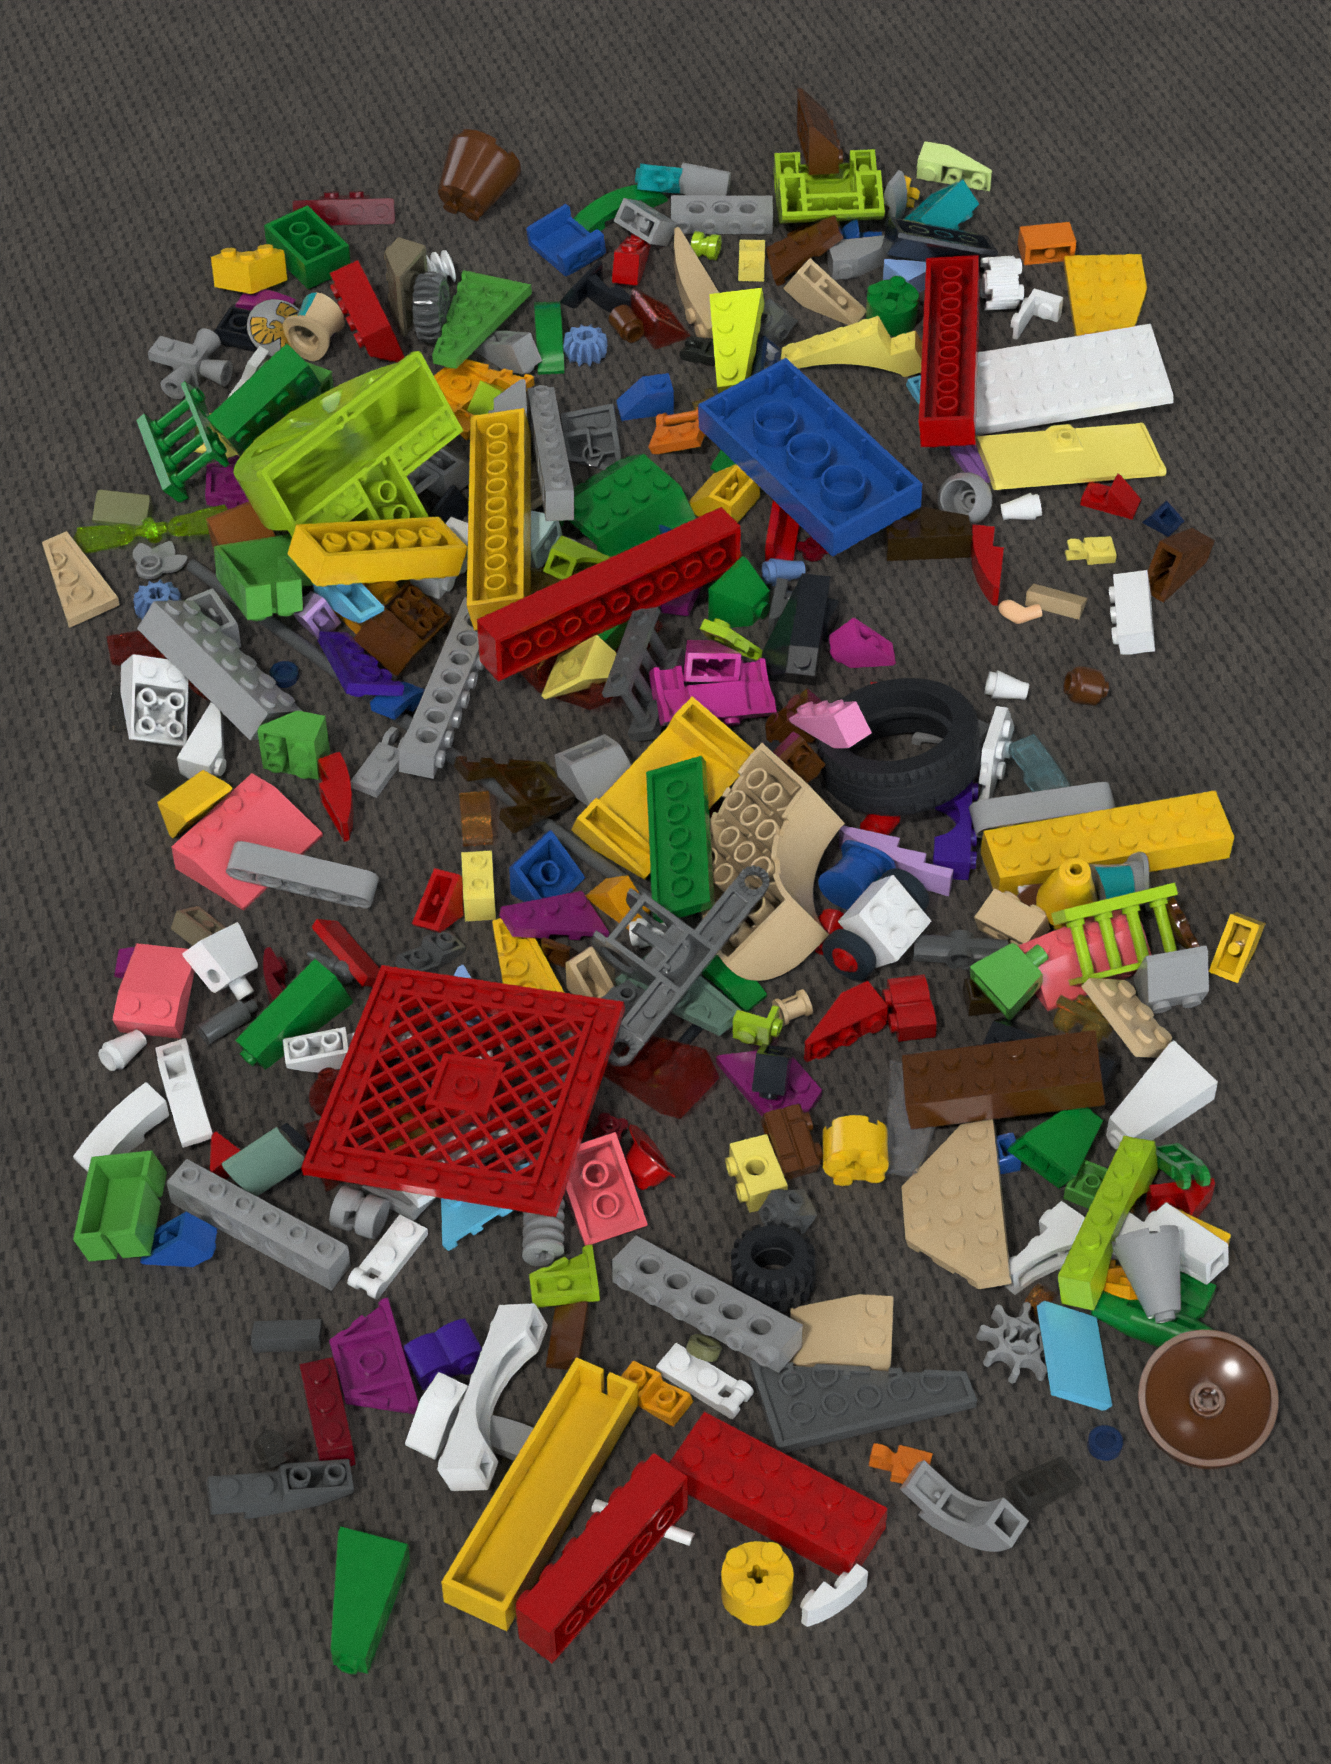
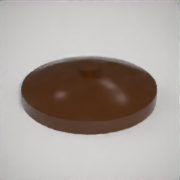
M1209 1329L1185 1332L1162 1344L1152 1354L1143 1369L1137 1396L1142 1424L1156 1446L1172 1459L1187 1466L1201 1469H1221L1234 1466L1256 1453L1265 1443L1273 1429L1279 1403L1274 1375L1260 1353L1237 1336Z

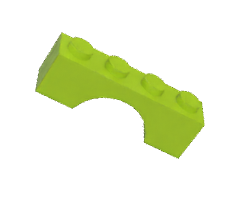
M561 535L551 547L543 572L562 580L610 557Z

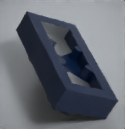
M765 336L758 339L756 343L753 375L781 360L782 350Z

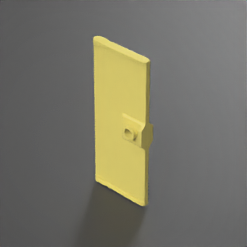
M1144 423L1073 428L1070 424L1053 425L1045 431L976 436V447L990 478L993 490L1114 480L1117 473L1124 479L1166 476V467Z

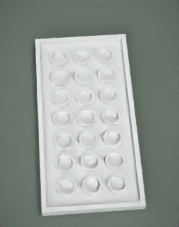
M1151 324L978 352L976 436L1173 403V392Z

